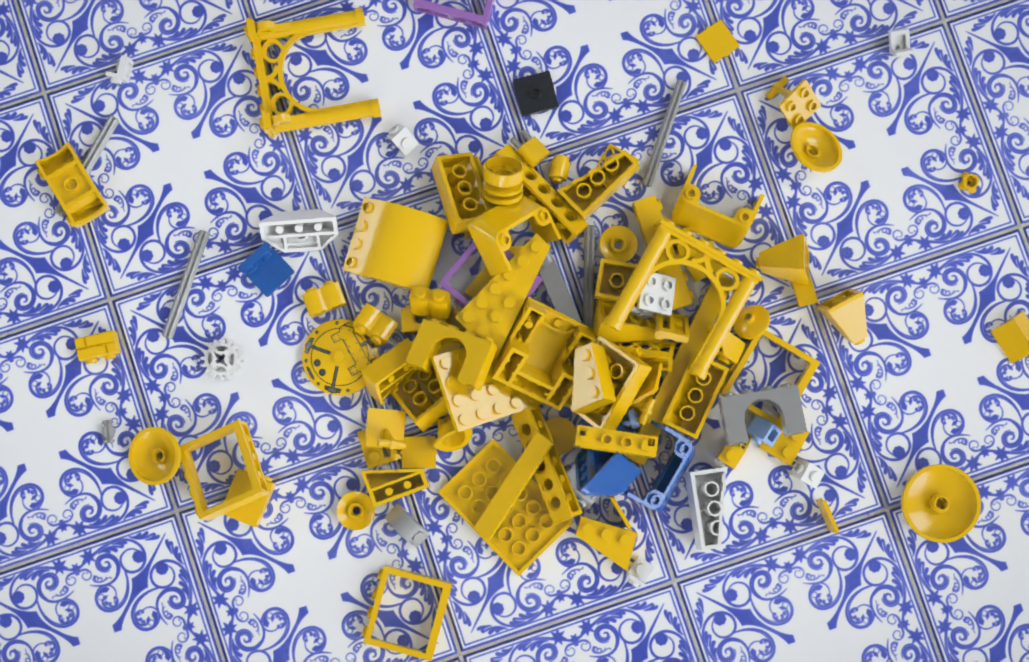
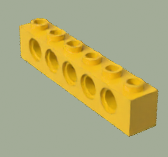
M507 144L495 153L493 157L510 156L523 162V195L549 211L561 239L567 245L585 230L589 224L510 144Z
M539 405L527 407L523 411L511 416L524 450L537 431L553 441ZM553 444L534 475L548 507L550 517L554 524H557L583 512L556 446Z

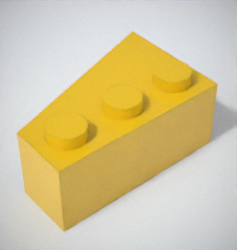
M424 468L361 471L373 507L430 487Z

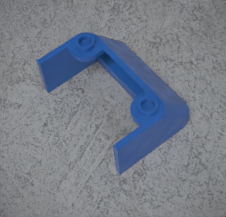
M651 420L650 424L676 439L673 444V453L653 488L645 493L643 499L628 491H625L623 494L655 512H660L668 504L694 458L696 450L688 439L669 427Z
M621 423L618 425L616 431L633 433L631 430L623 426ZM582 448L575 458L577 490L583 495H621L642 470L618 451L611 453Z

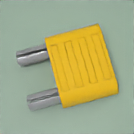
M524 129L520 134L527 140L526 143L522 145L515 137H512L510 142L518 149L517 153L534 168L545 160L551 152L535 136L532 137Z

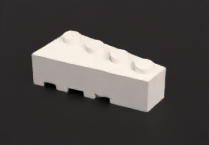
M728 467L685 472L697 550L721 548L722 517L725 506L724 492L726 491L725 480Z

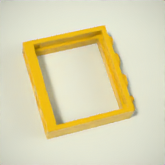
M766 330L759 337L749 339L750 341L745 346L738 364H732L728 372H730L728 379L724 380L719 392L720 395L732 393L730 392L731 387L761 336L808 363L795 384L798 385L800 397L821 362ZM752 404L746 409L752 414L775 424L779 429L783 428L779 413L774 418Z
M236 420L180 446V462L183 464L185 470L184 477L189 483V494L194 500L196 506L195 513L199 519L210 521L270 494L246 422ZM235 432L253 489L208 509L191 452Z
M577 425L573 447L611 453L618 451L624 455L654 458L657 453L659 437ZM581 431L585 432V436L580 435Z
M385 565L383 569L380 568L377 580H380L379 587H375L372 599H375L373 607L370 606L367 613V618H370L368 626L364 625L362 637H365L363 643L432 661L453 582ZM388 574L443 588L426 652L372 637Z

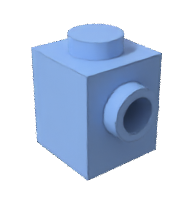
M756 415L750 422L747 432L752 435L750 439L760 445L763 442L772 447L782 430L775 424Z

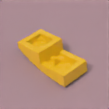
M810 274L809 286L790 281L798 308L818 303Z

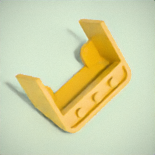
M693 164L671 212V221L682 228L690 227L693 233L725 247L737 248L752 225L764 194H760L756 198L751 210L740 208L733 218L698 203L701 196L700 189L690 183L697 165Z
M523 195L522 199L517 203L511 205L497 204L469 222V232L490 276L512 270L504 253L510 248L512 242L508 231L528 219L534 234L537 233L546 243L561 239L554 221L545 207Z

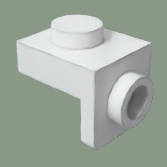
M908 28L888 31L890 54L897 59L907 58L909 54H914V49L910 48Z
M401 124L393 126L387 135V138L395 144L404 156L408 155L419 144L407 128Z
M801 458L797 459L790 471L791 476L798 478L815 489L825 474L823 470Z

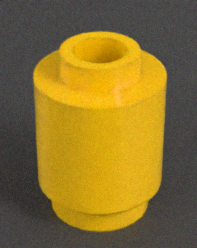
M557 154L552 159L548 176L552 179L551 182L562 184L567 181L570 168L569 157Z

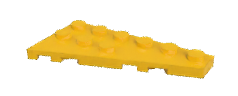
M537 233L509 261L512 270L495 275L455 317L467 330L475 333L477 337L487 336L493 339V343L498 347L495 354L496 358H498L550 250V246Z

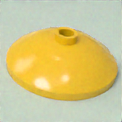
M804 122L796 126L790 136L791 149L798 161L805 167L816 172L826 173L833 171L839 166L842 161V148L835 135L826 127L813 122Z
M145 428L131 442L128 453L129 465L135 477L141 482L148 485L164 484L173 478L179 468L181 461L179 443L175 436L164 428Z

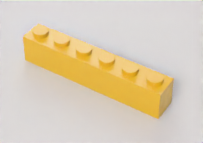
M655 195L635 201L632 204L646 248L656 232L654 231V224L661 219H666L660 211L663 210L661 201L656 199ZM672 244L670 246L671 255L674 259H681L679 253L674 251L673 246L675 244ZM663 250L655 265L668 260L665 250ZM680 265L664 266L655 272L676 278L672 311L693 304L694 295L691 288L688 289L686 285L688 278L686 272L681 270Z

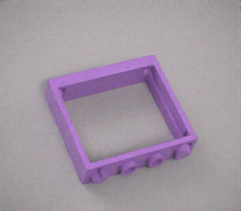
M414 0L413 7L414 11L487 30L495 0H487L483 16L425 0Z
M474 241L439 282L442 286L440 289L446 290L456 298L455 303L462 309L469 301L451 287L448 282L477 249ZM509 250L504 252L508 262L515 256ZM539 275L536 276L527 297H530L543 282Z

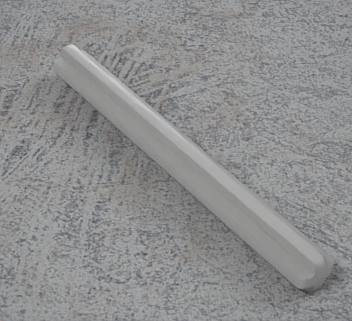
M677 80L642 181V185L646 187L652 186L687 84L685 81Z
M110 115L82 162L88 174L91 172L119 123V120L114 116ZM59 203L54 212L64 217L66 212Z
M588 225L584 230L583 324L593 329L595 226Z
M200 230L164 327L163 337L172 339L210 236V233Z

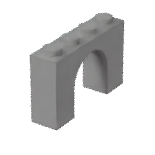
M791 383L781 384L780 388L775 389L772 386L761 388V391L753 392V389L741 391L742 394L740 395L726 393L718 400L727 446L744 444L749 441L745 424V412L748 406L755 402H767L778 410L785 437L807 432L798 385L792 386Z

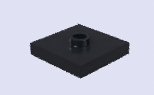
M550 71L513 80L522 117L559 108Z

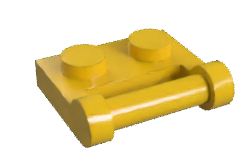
M673 312L672 316L654 313L653 319L656 325L654 330L655 339L663 340L666 338L675 342L688 343L690 338L688 316ZM663 320L668 321V329L663 328Z
M366 429L357 432L368 469L401 459L397 449H389L390 456L385 457L383 448L365 447Z

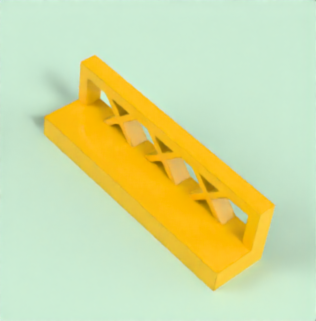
M663 340L612 342L628 352L639 348L642 355L638 358L650 367L661 362L663 363L662 371L672 372L676 342ZM630 343L631 345L626 347L622 346L621 344ZM648 345L650 348L642 349L641 346ZM663 347L670 348V351L665 352L661 351L660 349Z

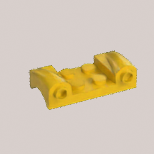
M69 142L64 144L54 154L35 161L39 168L37 169L38 174L47 181L68 216L66 220L71 227L75 226L78 229L111 209Z

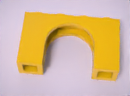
M423 319L405 362L412 368L429 373L432 366L431 358L436 356L437 352L444 345L453 342L461 343L465 346L466 358L457 380L464 386L480 391L498 350V347L493 343L494 340L487 336L477 337L475 333L469 330H465V332L459 331V328L450 324L448 326L441 325L442 323L435 319L430 321Z

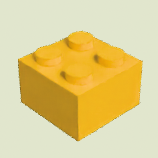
M601 258L594 299L616 303L637 264Z

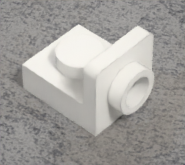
M121 55L120 61L116 64L117 73L106 71L105 75L111 79L110 82L119 85L122 82L129 83L134 61L127 56Z
M637 556L626 574L629 578L628 582L637 588L639 585L644 587L655 566Z

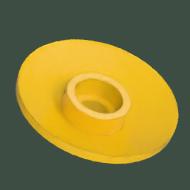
M621 225L606 229L599 242L600 251L604 258L621 262L629 261L635 255L638 246L637 238L633 231ZM616 242L621 243V248H615L614 244Z
M750 305L743 308L733 324L735 333L743 339L759 337L767 330L770 324L769 312L760 305Z
M358 491L345 494L338 502L336 509L337 518L347 529L362 530L373 521L375 507H373L371 498L367 494ZM355 507L360 508L359 514L353 512Z

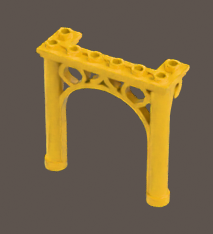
M362 7L355 8L352 11L278 24L270 20L256 23L254 19L246 18L247 25H244V32L249 42L253 44V49H250L252 60L256 62V67L253 69L255 78L259 80V85L256 86L257 93L262 98V104H260L262 118H259L261 129H264V133H267L270 138H275L274 136L278 135L277 133L367 117H382L378 98L318 109L306 107L290 95L284 81L283 68L285 58L290 48L298 40L310 35L366 26ZM291 37L284 46L277 40ZM271 45H277L281 49L276 59L268 57L267 49ZM265 60L272 65L278 64V66H274V70L270 75L267 74ZM269 84L277 86L278 90H282L283 93L278 92L271 98ZM279 98H286L290 102L285 112L277 111L276 102ZM294 107L305 112L302 114L290 115L292 114Z
M667 218L665 220L661 219L654 224V231L656 232L610 314L604 318L603 323L620 332L649 278L658 269L668 265H685L700 271L714 285L720 302L718 317L687 370L692 375L705 380L709 367L752 290L758 282L763 280V277L759 275L760 272L751 267L748 269L742 266V261L725 256L726 252L723 250L711 248L709 246L710 243L706 240L692 237L693 233L687 229L682 228L680 230L675 227L676 224ZM672 244H678L684 248L685 255L683 258H673L670 253V246ZM690 248L703 255L699 259L691 258L690 261L686 260L690 256ZM663 250H665L668 260L655 265ZM710 259L724 268L717 270L713 275L712 272L714 270L710 266ZM722 272H726L733 277L734 282L732 286H721L719 275ZM733 290L732 296L726 305L724 291Z

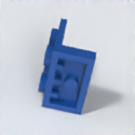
M266 241L238 267L266 297H269L295 273L289 264Z

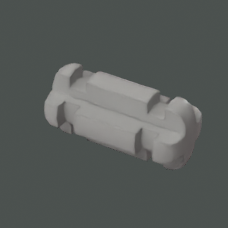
M113 420L102 421V424H104V427H102L103 437H105L104 443L115 442V439H113Z

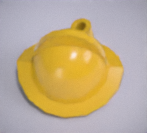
M446 416L443 419L437 420L438 439L433 442V446L444 452L462 449L471 440L473 429L469 428L456 433L451 417Z

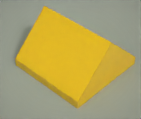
M1021 311L990 331L1011 364L1029 355V319L1024 311Z

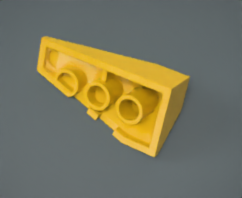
M597 299L593 321L596 338L600 335L611 342L657 340L654 337V330L656 329L655 320L653 318L644 319L641 316H637L636 313H629L620 332L605 325L603 320L606 315L610 314L615 303ZM663 323V328L668 329V324Z

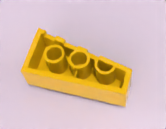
M625 150L604 162L603 165L590 170L579 179L573 180L567 186L561 187L557 190V193L586 221L640 169L639 163Z

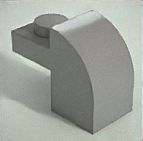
M398 503L384 517L400 536L416 548L430 535Z

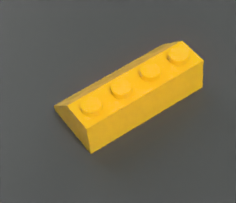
M469 152L436 156L431 170L451 233L469 232V222L490 209L488 201L483 197V185L473 154Z
M695 352L661 422L693 439L698 438L729 371V368L713 361L707 371L708 375L705 380L692 375L687 370L697 355Z

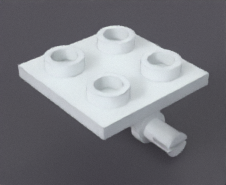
M654 272L638 297L637 306L634 305L631 312L641 317L643 315L652 317L654 313L672 316L676 278Z

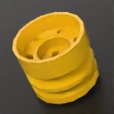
M495 156L486 160L483 165L484 199L498 205H511L520 201L523 197L524 185L522 182L524 178L523 162L510 156Z

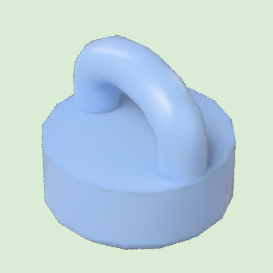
M627 410L628 415L623 417L621 424L623 426L632 425L633 429L638 428L640 424L637 423L639 419L636 410Z

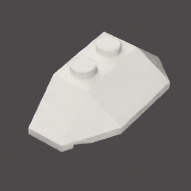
M320 209L279 212L259 221L262 241L268 242L284 253L323 250L339 234L336 215Z

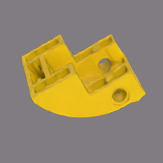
M364 197L342 270L359 277L385 282L411 291L412 287L415 286L429 288L448 221L407 206Z
M528 296L498 358H496L492 378L560 411L573 392L575 349L588 343H595L597 341L594 333L595 330Z

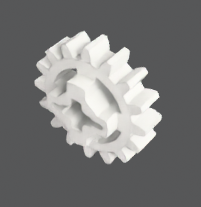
M224 338L221 339L220 343L215 339L214 345L208 343L209 349L202 350L206 355L200 357L201 360H205V363L201 366L208 368L205 373H212L211 378L215 379L218 375L219 380H223L224 376L227 379H231V373L237 375L235 370L242 369L239 362H244V360L239 358V356L243 352L237 351L238 345L232 346L233 341L229 340L226 344V339ZM227 347L228 349L220 351L218 348ZM219 355L224 356L226 364L220 362ZM221 367H223V368L226 369L227 371H225V372H218V371H216V370H217V369H220Z

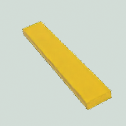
M539 431L535 433L474 526V529L487 539L493 537L553 446V441Z

